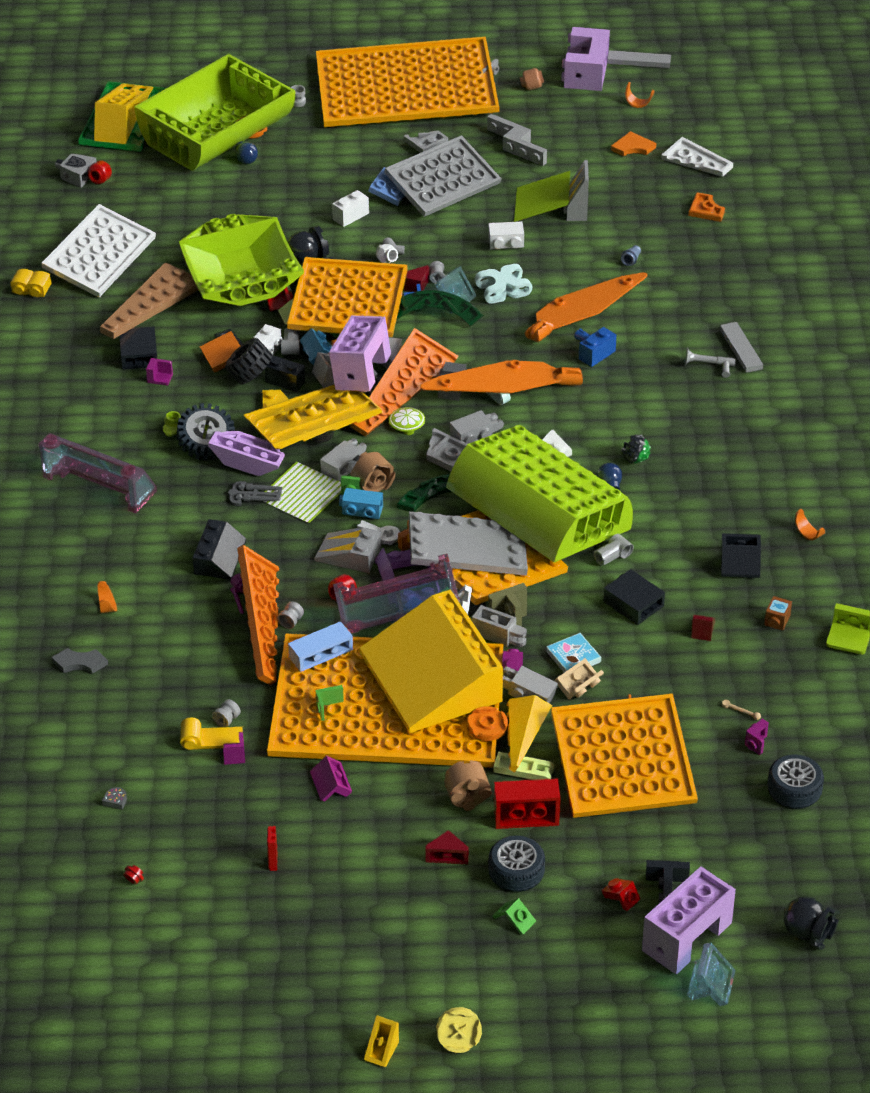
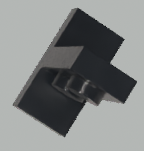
M646 861L645 880L659 881L658 889H663V893H659L658 904L672 893V882H684L689 877L690 862Z

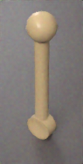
M729 700L722 701L723 708H732L752 716L755 720L761 718L758 712L753 713L730 704Z

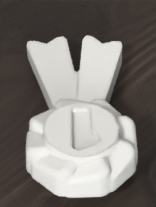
M361 520V524L357 525V528L364 527L381 531V544L392 545L398 542V533L400 531L397 527L384 526L380 528Z

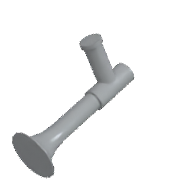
M687 347L685 366L692 361L723 365V377L727 378L730 376L729 366H735L734 358L698 355L690 352Z

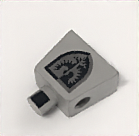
M70 154L65 160L58 159L55 167L60 169L62 180L82 188L89 180L88 168L96 162V158Z

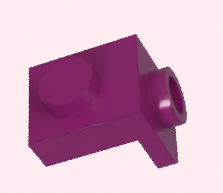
M518 649L503 651L502 667H510L519 671L523 665V652H519Z
M763 718L749 727L745 737V746L758 755L763 753L764 739L768 733L769 722Z

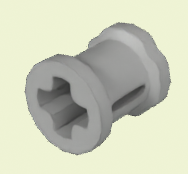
M440 261L432 262L429 265L430 280L435 284H439L445 279V274L443 273L444 265Z

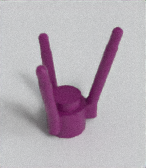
M238 573L230 581L233 586L230 591L234 595L240 614H243L244 611L238 596V592L243 593V582L240 573Z

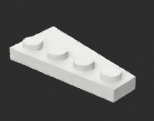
M681 137L661 155L662 160L722 177L733 168V162L684 137Z

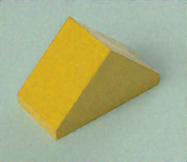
M376 1016L364 1060L383 1067L387 1066L399 1043L398 1022Z

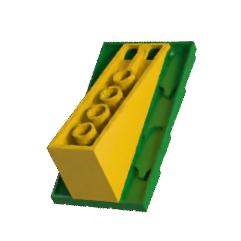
M108 81L99 100L95 102V108L79 137V145L103 146L105 148L141 152L146 141L139 128L134 106L166 88Z

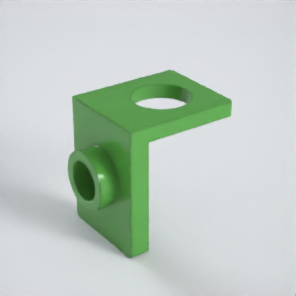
M342 475L341 495H344L346 488L363 490L360 487V478Z
M339 685L315 690L316 706L321 721H324V705L344 701L343 686Z
M519 898L504 903L492 916L495 919L506 915L520 935L525 934L536 922Z

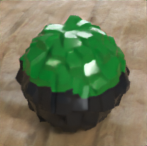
M635 434L629 436L630 441L628 443L624 442V447L621 451L624 458L629 463H640L648 459L651 448L648 441L642 435Z

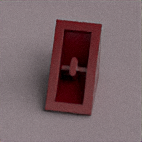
M426 265L407 271L403 291L417 292L416 284H420L421 291H424L429 282V266Z
M693 615L691 638L711 641L715 618Z
M448 830L426 845V862L468 865L469 847Z

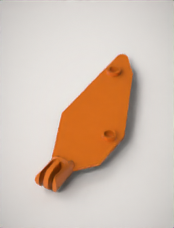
M642 272L620 276L557 297L536 313L537 322L525 331V336L539 343L554 329L600 314L647 277V273Z
M512 360L441 375L421 384L420 388L422 390L445 392L515 393L554 383L579 386L582 385L583 378L580 368H555L544 362Z

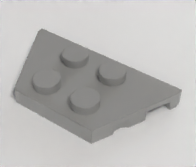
M434 428L427 451V460L452 471L457 458L467 443Z

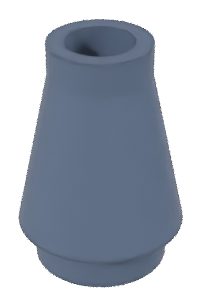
M634 245L622 252V263L626 266L634 265L641 253L640 247Z

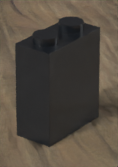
M155 326L132 328L120 335L123 370L147 368L151 358L157 359Z
M630 569L605 586L603 602L636 625H639L664 607L665 592Z

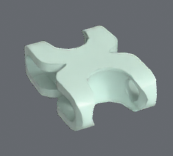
M518 264L503 266L501 272L495 269L480 271L474 279L480 289H485L484 298L488 303L502 302L506 299V295L511 298H520L529 295L532 291L530 281L526 278L521 279L523 270Z

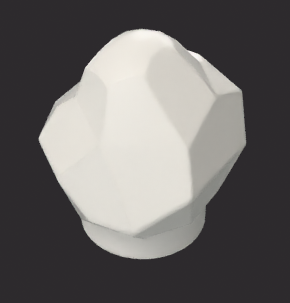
M383 244L377 247L376 257L381 263H391L397 260L398 252L391 244Z

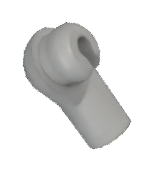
M391 238L383 240V244H391L398 254H404L405 246L396 245Z

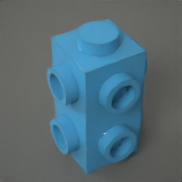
M310 328L301 338L300 342L303 345V351L309 356V361L314 365L317 353L328 354L332 345L325 339L326 335L320 330L316 332Z
M346 488L344 495H341L339 500V506H342V514L379 519L383 509V493Z

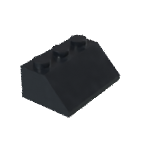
M208 519L193 556L194 574L231 580L239 562L237 548L246 544V538L228 522Z

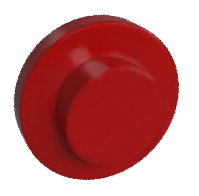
M127 865L125 867L123 875L129 882L137 885L138 882L144 880L143 872L135 865L132 867Z

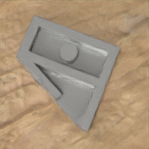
M440 131L418 133V137L411 138L409 134L404 135V142L420 153L448 141V137Z

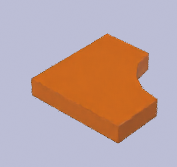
M631 131L611 145V151L622 156L633 153L647 155L656 148L655 142Z
M697 192L689 209L688 216L721 222L725 208L713 201V195Z

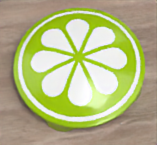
M411 407L399 408L389 416V426L402 431L405 435L414 434L415 430H418L425 424L424 414L420 410Z

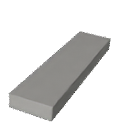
M609 50L608 64L670 68L671 55Z
M733 322L720 325L721 333L745 372L763 369V363L738 323Z

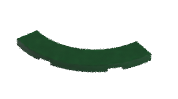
M424 290L401 297L396 320L415 310L436 308L459 316L471 327L484 315L470 302L457 295L444 291Z
M450 474L429 479L420 483L419 487L409 490L398 501L397 508L408 512H416L429 499L443 493L452 492L446 488Z

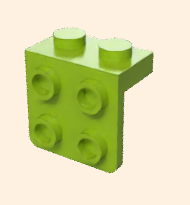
M836 603L833 623L826 646L856 654H865L870 639V610Z

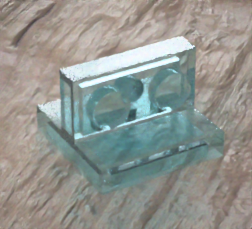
M461 266L456 267L435 283L438 291L457 295L468 302L476 297Z
M711 942L703 945L701 957L695 961L687 995L691 1000L711 996L719 1006H724L728 1004L736 970Z

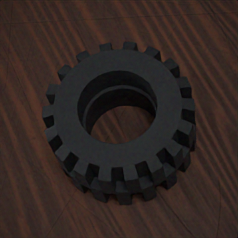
M258 338L250 339L233 352L226 362L225 369L240 385L248 383L268 366L272 353Z

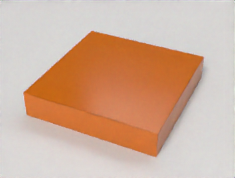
M232 331L200 346V349L215 373L225 368L227 360L240 345Z

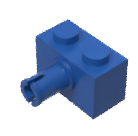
M602 327L592 335L582 329L575 332L574 338L581 341L579 343V360L591 367L616 351V334L605 327Z

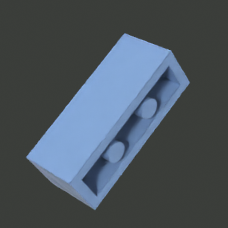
M340 621L288 643L289 658L298 670L302 672L352 651L353 636Z

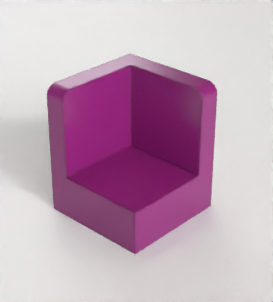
M151 358L146 368L147 383L168 386L173 376L172 361Z
M239 732L240 743L223 744L225 765L245 763L243 732Z

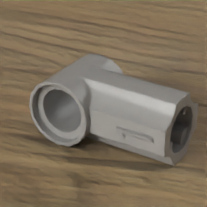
M285 328L284 340L281 341L282 355H300V330Z
M615 534L608 544L594 551V558L602 566L618 557L627 558L632 553L634 546L622 535Z

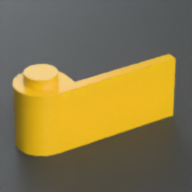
M186 718L181 722L180 744L188 750L223 748V744L240 743L239 732H243V727L201 728V722L198 719Z

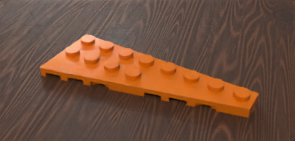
M414 328L369 397L381 408L383 413L359 423L354 422L350 427L366 437L389 418L393 411L401 408L422 390L420 388L421 384L438 377L440 368L444 367L445 362L455 363L458 355Z
M245 545L237 548L238 561L240 563V576L243 582V593L246 601L245 608L249 620L248 626L251 633L250 640L253 646L256 676L259 680L271 685L276 682L277 665L274 660V656L277 655V649L274 648V642L277 641L275 629L278 627V607L275 599L279 597V593L276 591V585L279 584L276 572L279 571V567Z

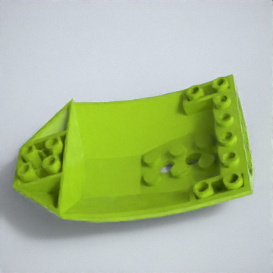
M229 214L225 218H213L209 222H205L179 241L191 276L204 299L242 306L274 298L304 274L303 268L297 261L285 238L278 217Z

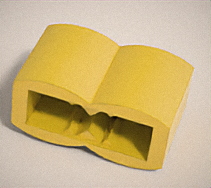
M28 269L17 270L10 282L13 293L18 295L29 294L34 297H44L52 284L49 273L44 271L33 272Z

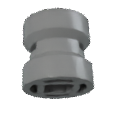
M302 85L290 87L295 90L294 107L304 106L306 104L304 96L305 87Z
M288 602L284 610L278 615V622L284 628L292 629L297 624V620L303 616L304 610L298 603Z
M227 699L221 704V708H217L213 712L212 717L219 726L228 727L232 723V719L240 715L241 710L234 701Z

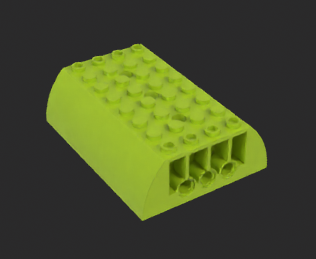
M227 54L134 106L139 128L148 146L193 171L233 148L238 142L245 141L260 130L286 117L294 106L295 90L236 57Z
M516 425L467 444L457 458L446 486L450 491L553 562L608 540L615 534L631 530L633 509L631 501L626 495L521 425Z

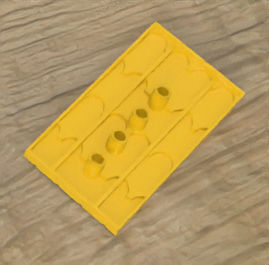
M334 384L244 414V417L275 449H282L298 441L309 440L327 431H335L351 423L362 422L383 413V411L363 392L335 390Z

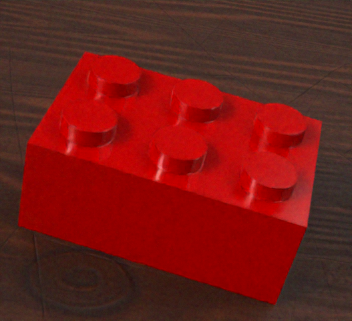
M558 779L494 782L496 829L559 826L560 792Z

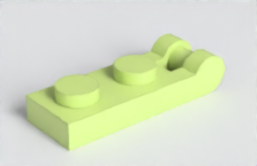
M498 752L494 764L495 773L532 780L551 779V774L555 768L554 763L550 761L524 757L514 773L509 770L511 761L508 758V753Z

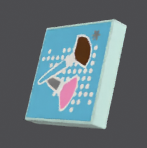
M581 633L546 646V652L564 673L584 658H586L591 666L601 662V656Z

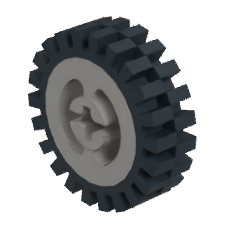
M201 403L199 408L193 405L192 410L187 408L186 412H183L178 420V444L180 447L183 446L182 450L184 452L189 451V456L192 457L193 454H196L195 459L199 460L200 456H204L203 460H208V456H210L211 460H214L216 454L208 444L215 431H220L221 433L235 431L231 416L229 414L225 416L226 411L224 409L219 411V406L217 405L214 409L211 408L212 404L209 403L207 408H204V403ZM205 424L209 425L206 434V439H202L205 430Z

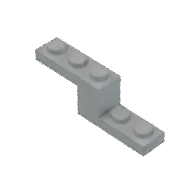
M493 114L487 116V130L503 136L504 151L541 166L547 163V149L531 143V129Z

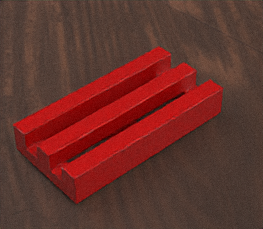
M268 826L267 854L270 871H277L276 826Z

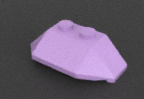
M215 431L208 444L224 465L256 476H261L278 469L285 456L280 449H275L267 440L240 431H226L222 433Z

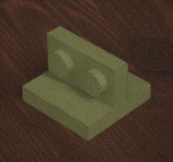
M521 583L489 594L488 608L516 617V625L522 626V617L527 616V586Z

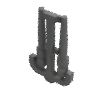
M239 481L228 492L230 503L234 506H241L242 500L244 502L280 501L282 487L253 485L252 483H247L246 485V481ZM258 490H278V492H258Z

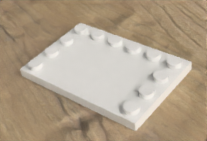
M99 204L42 262V268L100 297L155 239L156 233Z

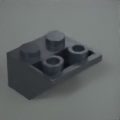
M722 533L720 549L721 577L760 578L761 535Z

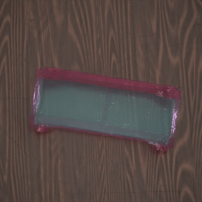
M51 433L39 443L43 477L52 480L53 475L57 474L64 478L68 473H72L126 494L125 500L129 503L128 511L137 513L157 492L154 482L144 469Z
M448 553L439 555L438 563H430L431 568L359 588H355L354 584L350 585L351 588H347L343 582L333 584L341 622L350 633H356L365 628L399 620L432 595L450 589L459 603H461Z

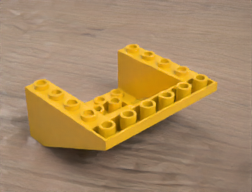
M451 589L432 595L360 647V655L409 733L471 713L477 708L502 702L503 667Z

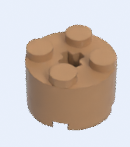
M378 452L362 453L350 473L352 477L360 478V487L366 491L379 492L382 489L387 490L395 479L394 467Z
M470 760V763L466 764L463 761L452 765L445 773L444 783L451 802L457 807L470 811L492 794L484 768L477 761Z

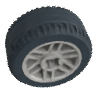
M786 755L777 759L771 765L768 774V791L770 796L782 806L794 809L806 808L819 800L823 790L824 775L821 767L812 759L802 755Z
M524 836L502 838L492 846L489 852V875L497 886L507 891L522 892L532 889L541 882L544 876V851L531 838Z

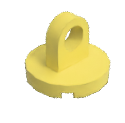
M456 1007L445 1011L441 1015L436 1025V1033L439 1042L446 1050L454 1053H464L478 1044L482 1035V1027L478 1016L467 1008Z

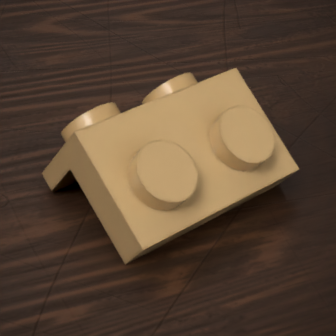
M584 658L554 681L558 683V687L570 700L574 696L579 698L587 692L586 687L590 686L593 688L601 681L599 677L604 672L601 670L597 673L586 658Z

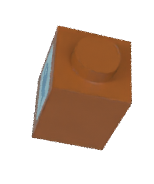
M773 596L766 610L764 625L783 631L791 615L792 601Z

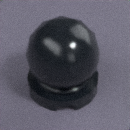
M318 225L309 228L308 232L298 231L292 234L287 241L300 265L303 264L305 257L325 259L327 258L326 255H329L328 241L323 239L321 233L324 231Z
M802 896L795 898L788 904L784 910L783 921L787 931L795 938L801 940L811 939V945L822 950L825 948L823 944L825 939L831 940L837 928L839 920L835 917L840 911L831 906L824 909L823 905L816 899Z

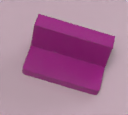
M325 756L310 771L320 800L325 802L334 792L346 797L352 793L340 761Z

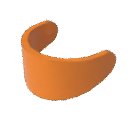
M628 82L625 92L627 102L635 108L645 107L652 99L654 90H652L648 99H639L632 94L630 90L631 82Z
M802 509L796 512L795 524L804 538L813 541L825 534L824 528H820L817 531L808 522Z
M99 581L97 587L101 613L116 612L117 605L109 586L105 581Z

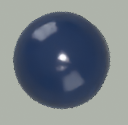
M240 141L235 146V154L240 163L251 164L257 159L258 150L254 144Z
M605 463L600 466L596 476L605 480L615 489L620 490L619 484L622 480L621 469L613 463Z

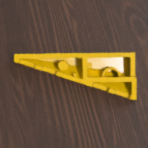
M536 695L511 698L507 702V706H509L507 713L509 718L507 726L508 746H510L508 758L511 761L509 770L514 773L552 707L551 704Z

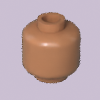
M537 68L523 71V77L520 78L522 87L525 86L528 91L540 88L542 83H544L542 72L538 71Z

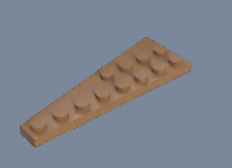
M164 263L100 326V333L115 339L198 291L191 274L168 263Z

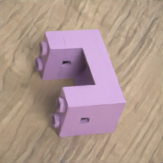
M572 27V32L568 33L570 46H568L566 59L562 60V68H565V72H562L564 88L602 91L608 62L610 30Z
M351 315L329 352L335 390L360 392L371 390L375 383L372 362L377 364L386 363L391 355L385 317Z
M703 867L698 868L644 917L642 951L673 973L678 974L690 962L692 942L700 934L709 929L719 936L732 924L736 889Z

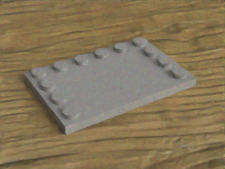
M462 135L385 168L384 171L424 217L499 184L502 179Z
M409 512L411 564L527 576L528 566L525 542L494 520Z

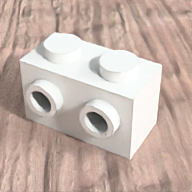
M357 190L332 203L333 220L345 227L369 214L368 197Z
M489 223L488 237L490 249L524 247L523 223Z
M266 324L254 337L258 338L267 347L272 356L281 347V341L283 340L281 329Z

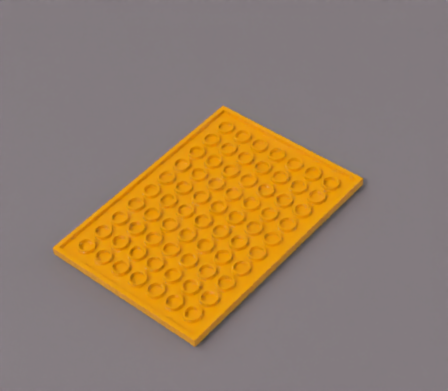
M486 37L316 51L324 127L499 112V103ZM488 65V70L483 73L482 70Z
M285 634L267 749L268 756L323 759L325 756H329L335 760L454 765L462 761L466 764L470 763L471 760L479 762L483 767L494 768L497 739L482 741L469 733L467 717L473 712L412 733L408 732L360 655V647L372 638L353 637L352 651L300 672L289 658L288 643L307 635ZM487 643L502 665L503 644ZM342 685L344 701L324 705L325 720L321 721L316 706L315 690ZM499 703L489 706L495 707L499 711Z

